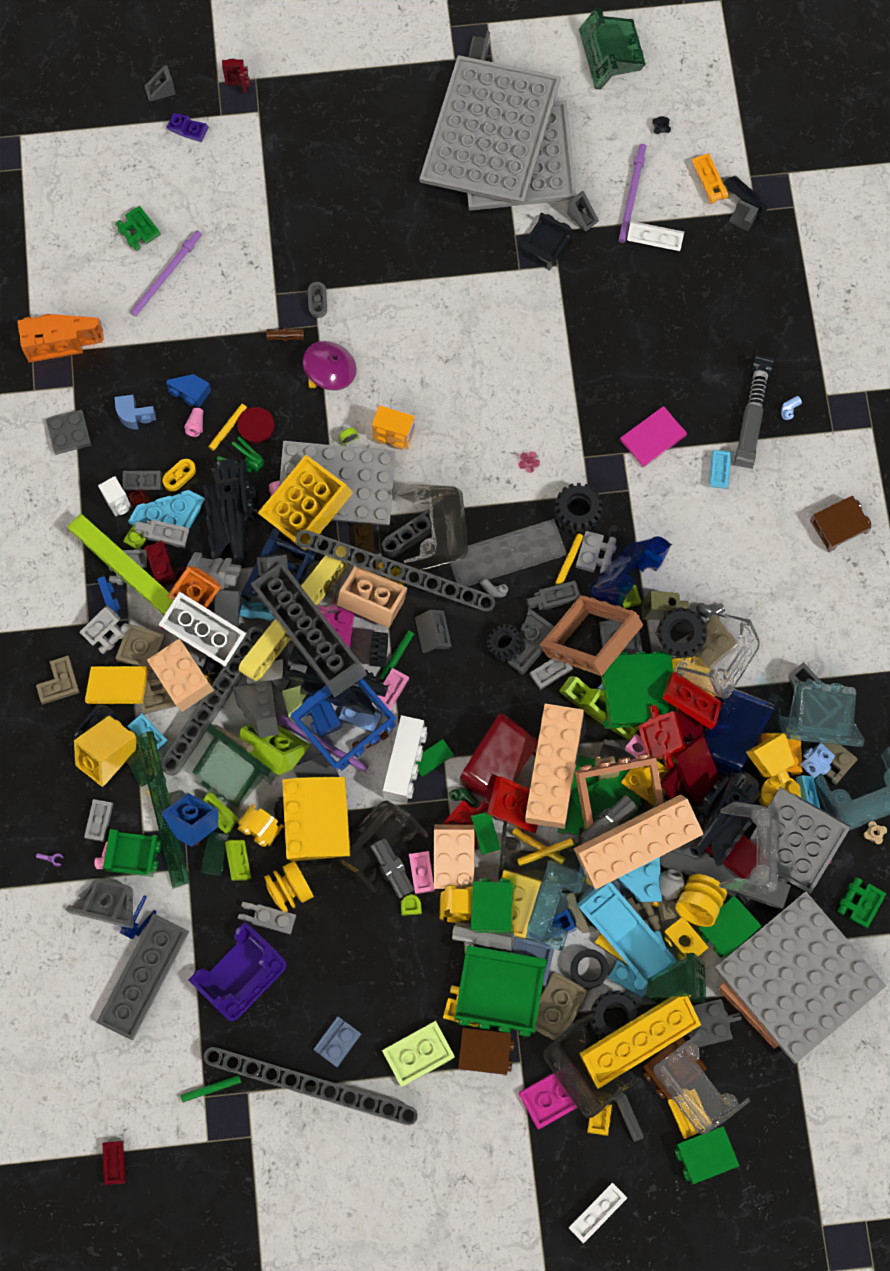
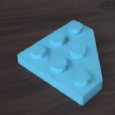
M187 490L181 492V494L163 497L151 503H143L136 506L128 523L136 526V522L147 524V521L156 520L190 529L204 504L205 498Z
M660 857L617 878L625 888H628L635 895L634 897L639 902L662 901L659 887Z

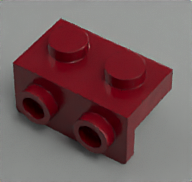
M233 58L222 60L225 84L242 85L243 94L247 93V87H250V76H248V66L244 65V60Z

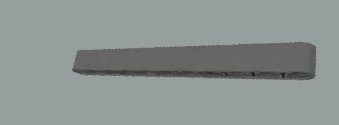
M302 530L296 535V543L300 547L481 611H490L495 606L494 598L487 593L308 530ZM306 533L309 535L310 541L308 544L300 542L299 537L301 534ZM320 540H325L328 543V548L325 551H321L317 546ZM343 546L346 549L344 557L337 556V547ZM358 552L364 555V561L361 564L356 563L354 560V556ZM375 559H379L382 562L380 570H375L372 566V562ZM394 565L400 568L398 576H393L390 572L391 567ZM411 572L418 574V580L415 583L410 582L408 578ZM430 578L436 581L434 589L427 587V581ZM449 584L454 587L452 595L445 593V587ZM465 591H469L472 594V599L468 602L463 599ZM484 597L490 600V605L487 608L481 606V600Z
M216 1047L208 1048L204 1053V1061L209 1066L406 1126L415 1124L418 1119L417 1111L409 1105ZM212 1052H218V1061L211 1063L209 1055ZM231 1058L238 1059L236 1068H229L228 1061ZM252 1063L258 1066L255 1074H249L247 1071L248 1066ZM271 1069L277 1071V1077L274 1080L267 1079V1072ZM290 1075H294L297 1078V1082L293 1086L286 1084V1079ZM309 1081L316 1083V1089L313 1092L306 1091L305 1086ZM328 1087H334L336 1090V1094L332 1098L325 1096V1090ZM347 1093L355 1094V1101L351 1104H347L344 1101ZM369 1098L375 1101V1106L371 1110L364 1108V1102ZM388 1104L393 1105L395 1108L394 1113L390 1116L385 1115L383 1112L384 1106ZM407 1110H411L414 1113V1119L410 1122L403 1119V1113Z

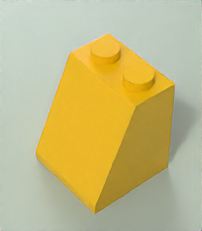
M111 716L106 717L74 740L75 766L103 787L136 750L135 734L123 727L118 720H114Z

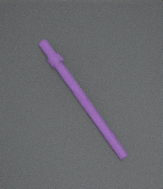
M645 144L639 145L638 154L635 156L633 163L635 167L618 240L621 243L626 242L640 173L645 163Z
M196 230L191 238L182 244V249L130 311L133 316L136 317L185 255L194 249V244L202 236L201 232Z
M277 713L278 725L283 728L286 727L309 740L287 716H281ZM314 735L331 754L340 759L347 754ZM354 757L349 761L350 765L364 773L368 769V765Z

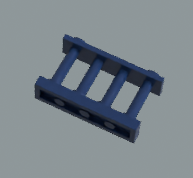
M274 527L259 557L274 555L277 547H283L304 556L305 558L301 566L287 561L288 570L297 573L295 579L300 584L310 563L315 561L318 553L311 550L304 551L299 546L283 540L282 533ZM257 562L241 593L243 599L251 601L252 597L257 596L251 586L253 581L261 577L259 576Z

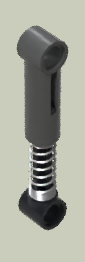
M755 354L751 371L754 381H752L749 403L744 411L740 439L734 461L735 466L753 469L764 411L761 402H763L762 398L764 397L763 393H765L766 380L770 376L774 358Z

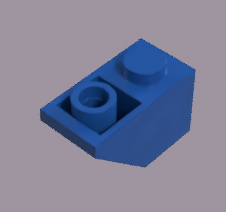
M194 374L169 379L166 382L168 392L171 395L179 396L188 405H195L198 408L211 392L210 384Z

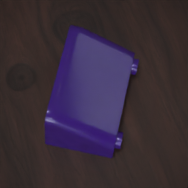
M246 922L235 931L234 939L237 944L210 972L206 969H200L195 971L188 979L229 1021L237 1020L284 972L287 964L278 952Z

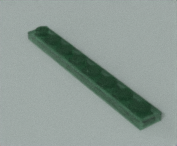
M147 731L136 738L172 888L175 889L190 884L189 873L186 869L180 840L175 837L162 816V811L171 806V799L168 794L166 778L157 749V740L153 731Z

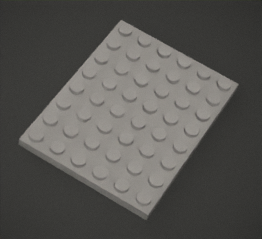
M458 55L422 169L420 183L524 205L557 96L561 76Z

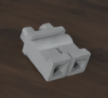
M194 552L188 563L189 566L197 567L215 578L221 585L220 590H224L226 585L235 586L237 578L241 574V565L231 564L232 559L230 558L225 560L222 558L215 560L202 558V553Z

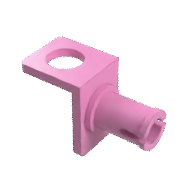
M635 734L625 747V751L638 758L639 754H646L641 736Z

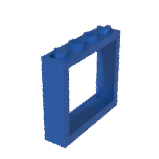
M363 678L356 682L357 685L386 717L387 721L337 762L301 721L303 717L331 695L328 688L324 686L290 714L291 719L335 771L339 769L343 771L350 765L349 761L354 756L356 758L360 757L366 751L364 749L369 744L374 745L381 739L379 735L384 731L390 732L396 726L397 718Z

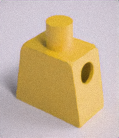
M785 733L776 734L746 752L765 778L776 775L780 784L791 779L786 769L794 765V759Z

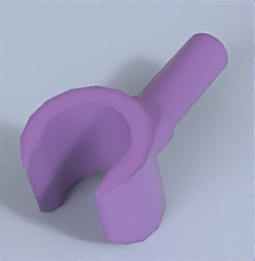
M37 853L36 858L48 860L56 867L61 866V864L54 862V859L57 857L63 858L61 854L48 856Z

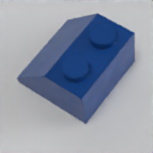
M187 793L162 811V816L175 837L191 847L218 828V809L190 793Z

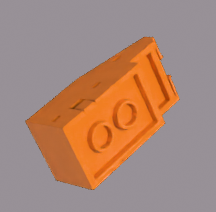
M44 314L41 317H26L23 320H18L21 348L29 363L83 353L82 346L99 344L104 340L103 324L97 317Z

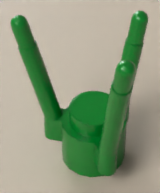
M239 436L237 439L249 452L235 442H232V445L247 456L245 461L248 464V472L251 473L252 470L257 472L263 465L264 460L262 456L257 454ZM217 457V460L220 461L227 460L226 458Z

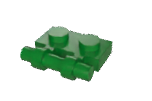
M141 206L125 215L127 222L124 224L121 220L115 223L118 227V232L122 236L124 235L128 245L133 247L135 251L141 249L138 243L140 240L148 244L161 235L158 228ZM132 228H134V230L137 232L134 235H132L129 231Z
M855 877L853 883H850L847 887V894L844 898H841L837 912L844 915L847 909L852 911L849 919L867 929L886 893L871 884H868L865 890L860 887L862 880ZM855 894L861 896L857 905L851 902Z

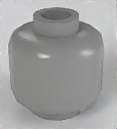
M675 869L663 871L660 875L659 886L661 897L666 900L679 898L685 886L683 874Z

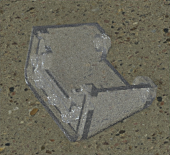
M711 611L704 623L713 615H718L739 645L711 669L705 666L697 654L693 656L691 661L682 658L674 669L676 673L696 686L717 697L726 699L730 696L756 655L760 646V640L750 619Z

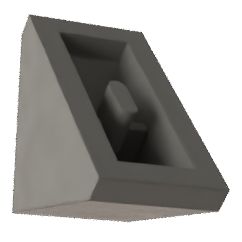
M166 65L144 86L149 101L176 94L168 66Z
M581 191L568 201L567 214L583 231L586 232L599 222L584 191Z

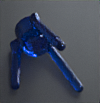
M146 895L142 897L133 915V929L119 926L121 927L119 933L133 940L136 935H140L153 913H157L154 910L137 928L139 924L135 921L146 901Z

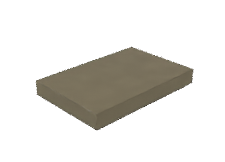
M554 971L540 997L535 1031L561 1045L589 990Z

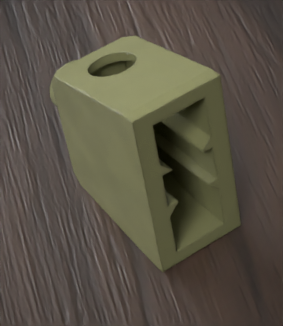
M650 591L642 600V620L663 619L664 614L671 612L674 608L675 610L679 609V607H683V609L689 608V602L680 601L679 593Z

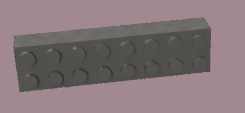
M283 562L251 583L259 599L334 697L367 675L360 661Z

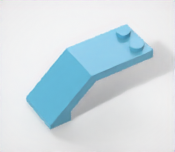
M611 882L594 889L577 903L581 911L615 948L646 987L678 962Z

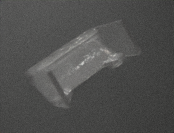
M733 802L721 809L720 813L751 817L752 821L757 825V864L751 870L750 880L733 877L720 883L719 888L760 894L775 892L778 888V820L764 806Z
M697 1033L654 1066L653 1070L656 1077L670 1093L672 1099L695 1130L705 1135L728 1120L748 1104L750 1100L747 1098L738 1104L737 1099L732 1094L724 1093L720 1095L696 1063L700 1055L698 1047L693 1042L701 1036L700 1033Z

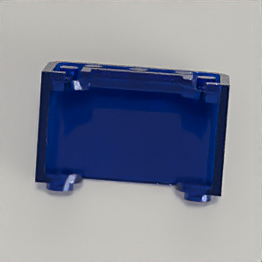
M659 536L629 544L593 583L591 587L592 596L598 601H606L611 605H619L623 608V603L634 586L633 578L628 574L635 567L642 572L647 568H654L653 570L656 572L662 566L672 544Z
M732 688L731 691L726 690L721 699L725 702L719 711L716 725L712 730L709 729L704 737L716 768L726 774L736 770L734 773L741 771L748 758L746 752L754 747L776 705Z

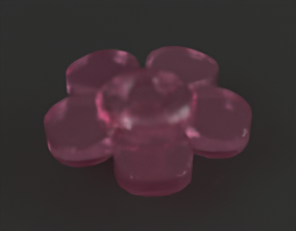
M530 452L529 457L527 453H522L520 458L523 461L519 462V468H526L527 473H532L534 471L533 467H539L540 461L536 459V453Z

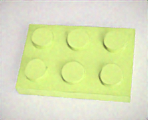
M436 1021L382 1050L401 1087L455 1058Z

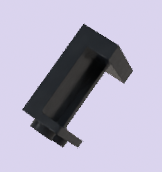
M541 212L537 224L525 241L522 240L520 243L519 255L550 271L571 239L572 228L564 222L561 223L555 220L553 216Z

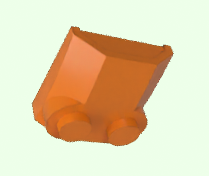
M188 565L174 584L168 597L175 600L178 593L181 592L207 608L220 590L221 585L215 578L201 569Z

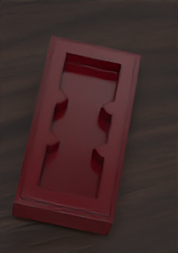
M124 1141L102 1143L104 1185L126 1183Z

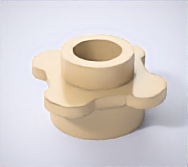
M871 821L868 824L869 828L864 833V837L876 844H881L883 842V835L887 833V828Z

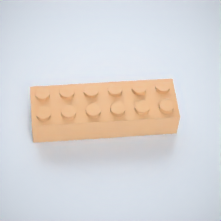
M550 704L544 705L525 817L526 823L565 829L584 710Z
M680 794L574 848V851L589 883L597 889L703 835V832L688 799Z

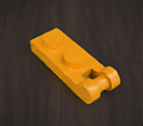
M707 153L693 158L692 164L705 189L710 204L717 202L718 199H727L728 192L710 154ZM718 188L719 192L714 193L713 189Z

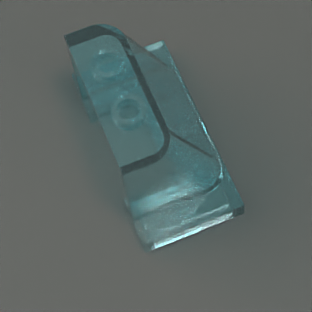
M813 681V683L796 682L790 716H780L778 722L787 739L859 747L864 745V738L856 724H854L856 690L854 687H845L838 683L827 685L820 681Z
M555 861L548 862L528 923L526 937L558 951H563L568 931L552 925L563 888L574 893H581L586 874Z

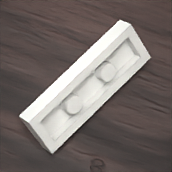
M631 221L627 240L680 251L684 232Z
M611 1183L574 1221L569 1229L584 1243L627 1197Z

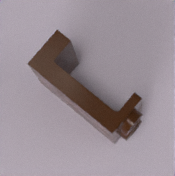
M853 495L813 514L810 520L828 552L835 550L838 545L862 533H869L872 528L869 517L864 515L860 502L855 500Z
M463 1028L458 1071H473L507 1076V1071H512L513 1059H509V1052L514 1051L515 1039H511V1033Z
M681 1037L642 1067V1075L649 1083L651 1081L657 1087L654 1090L661 1099L669 1100L707 1070V1068L683 1037Z

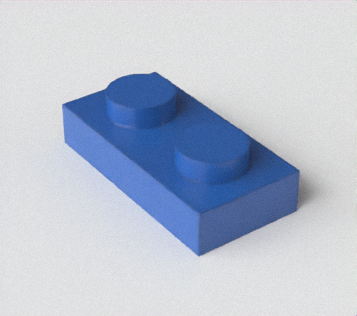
M105 577L98 578L97 580L106 605L119 616L117 610L120 609L117 598L113 599L111 593L114 592L111 581L107 582Z

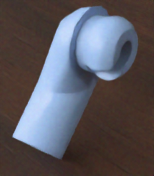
M799 396L783 403L781 410L783 419L790 420L793 418V409L802 404Z

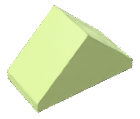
M301 686L282 691L289 719L293 723L294 721L291 719L290 714L304 704V699L310 696L308 694H300Z

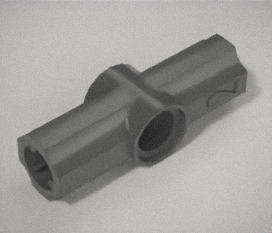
M625 795L612 808L602 811L597 816L596 822L585 830L581 836L588 842L623 824L638 809L637 806Z
M382 839L373 844L370 848L380 864L379 868L384 878L390 882L398 898H403L413 892L414 888L405 874V868L399 857L393 853L388 841Z

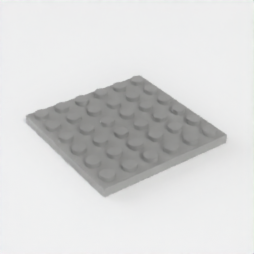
M566 100L554 102L524 205L567 201L576 196ZM468 193L469 211L521 205Z
M807 892L803 893L714 968L794 1064L798 1063L887 986Z

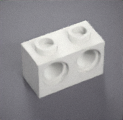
M115 476L98 485L115 516L128 512L131 504Z

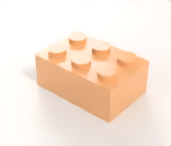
M355 566L339 592L337 606L389 628L404 603L407 587Z
M180 638L147 659L181 712L214 691Z
M434 825V889H445L446 886H456L457 889L473 887L474 825Z

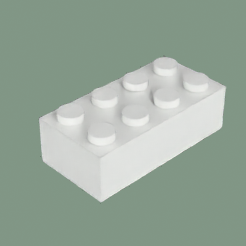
M181 592L178 593L159 623V626L225 667L246 635L242 630Z
M401 715L384 783V799L407 804L408 798L412 799L414 792V783L412 781L417 779L419 770L416 762H421L423 754L421 743H425L427 738V727L424 726V720Z

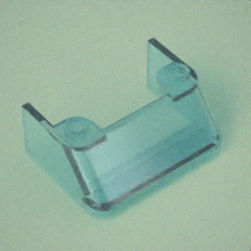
M890 747L881 754L888 769L884 774V781L887 786L885 788L851 800L848 792L843 789L831 792L823 774L819 775L814 781L827 812L851 825L849 831L890 815Z

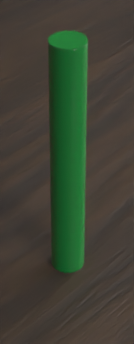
M409 630L406 632L379 677V680L382 682L386 680L392 668L394 669L414 636L413 632Z
M237 1075L180 1095L181 1100L184 1103L241 1083L240 1076Z

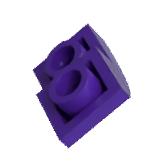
M173 113L166 128L185 138L202 142L209 127L206 123L192 121L189 116Z

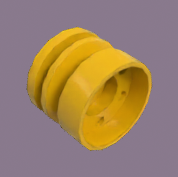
M295 861L283 866L285 876L281 877L277 871L273 872L277 878L276 881L273 882L269 874L265 876L267 889L275 904L283 913L288 911L284 904L289 901L292 908H295L294 897L297 896L302 903L314 897Z
M692 874L687 879L675 909L683 919L692 924L703 927L712 926L719 915V908L722 907L726 899L727 890L719 881L712 877Z

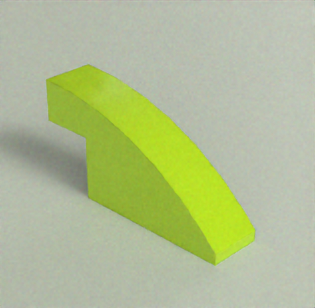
M570 676L559 692L577 707L584 710L589 716L603 724V721L608 718L604 692L601 689H590L578 677ZM612 728L610 730L630 741L639 728Z

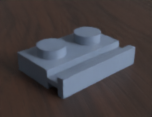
M337 1017L313 1050L338 1068L362 1034Z

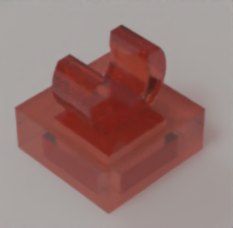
M135 490L126 495L133 510H135L137 505L151 503L144 490Z

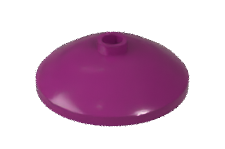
M330 341L316 342L308 347L303 356V368L306 375L313 383L323 389L332 391L342 390L348 387L356 376L357 368L353 356L347 349L337 343Z

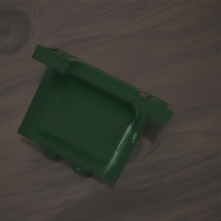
M595 8L580 26L579 33L595 89L601 90L612 76L637 72L646 65L633 19L607 17L603 15L601 8Z
M209 724L205 730L212 741L193 769L192 774L201 780L200 784L208 791L210 789L216 792L215 796L222 802L227 800L239 809L262 779L271 784L275 776L269 767L212 724Z
M686 953V958L648 978L646 995L657 1004L670 997H688L691 1003H707L705 962L695 953Z

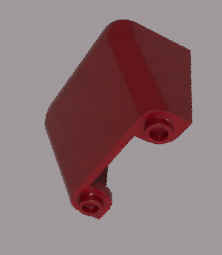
M500 713L461 773L460 785L490 802L496 777L502 776L515 782L529 758L533 755L536 756L538 739L509 717Z

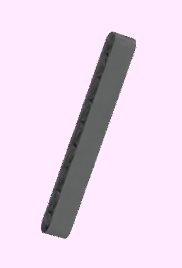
M254 626L247 631L226 667H223L211 685L214 691L201 700L163 757L161 766L166 774L174 776L181 771L234 691L233 687H236L244 676L239 671L231 672L230 670L235 665L239 666L245 658L241 653L244 650H251L257 641L252 640V636L255 634L263 635L264 632L260 627ZM224 681L230 683L227 688H221L220 684ZM217 697L219 701L216 704H210V699ZM202 713L208 714L205 720H199V716ZM190 730H198L195 736H188ZM181 745L187 746L183 753L177 752L178 747ZM169 762H176L174 768L167 769V764Z

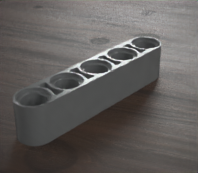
M456 495L446 497L387 536L382 542L384 555L388 558L397 557L457 517L461 512L460 498ZM454 503L457 505V507L451 509L448 507V505ZM441 514L442 517L440 519H435L433 515ZM419 524H425L427 527L425 529H419L417 526ZM405 534L411 535V538L405 540L402 538V536ZM390 544L396 546L393 550H388L386 547Z

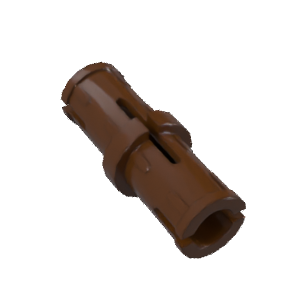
M283 327V329H267L266 332L267 341L283 340L287 342L288 340H304V328L287 329V327Z

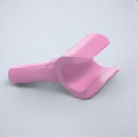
M107 842L105 843L102 857L95 858L96 869H103Z

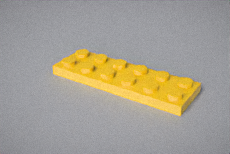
M681 990L579 1054L595 1086L599 1089L699 1027L701 1023L687 993Z

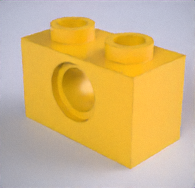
M682 917L663 933L665 943L670 948L673 946L678 952L676 954L678 959L682 963L686 962L688 965L709 948L691 925ZM679 938H687L689 946H681Z

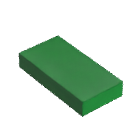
M443 739L423 752L421 762H416L419 769L418 773L421 777H424L454 756Z
M487 812L471 816L481 855L501 850L492 816L488 815Z

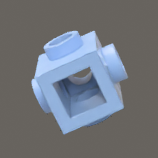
M820 743L814 749L810 748L803 755L805 759L800 765L816 778L820 774L825 775L831 769L830 763L835 758V755Z

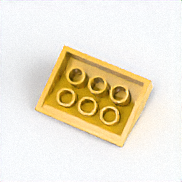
M305 455L260 509L258 514L298 545L296 543V535L300 531L308 530L320 534L351 497L353 492L345 483L308 455ZM303 533L300 535L299 540L302 544H308L310 537L308 534Z
M346 777L283 779L287 859L290 861L350 856Z

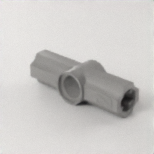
M456 922L453 928L452 939L470 943L479 948H494L511 952L515 942V935L474 933L471 931V925Z

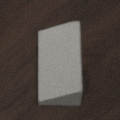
M284 659L274 661L258 681L247 677V684L284 679L286 671Z

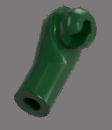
M456 788L449 793V798L452 801L464 800L471 807H474L479 802L466 788Z

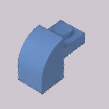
M133 395L115 397L117 414L122 424L126 427L138 429V422L150 423L156 420L153 406L136 408V401Z

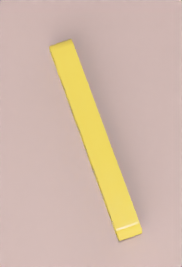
M343 546L337 547V556L344 557L346 555V549ZM324 556L301 587L314 604L318 606L350 564ZM276 620L271 623L239 665V672L254 681H258L291 640Z

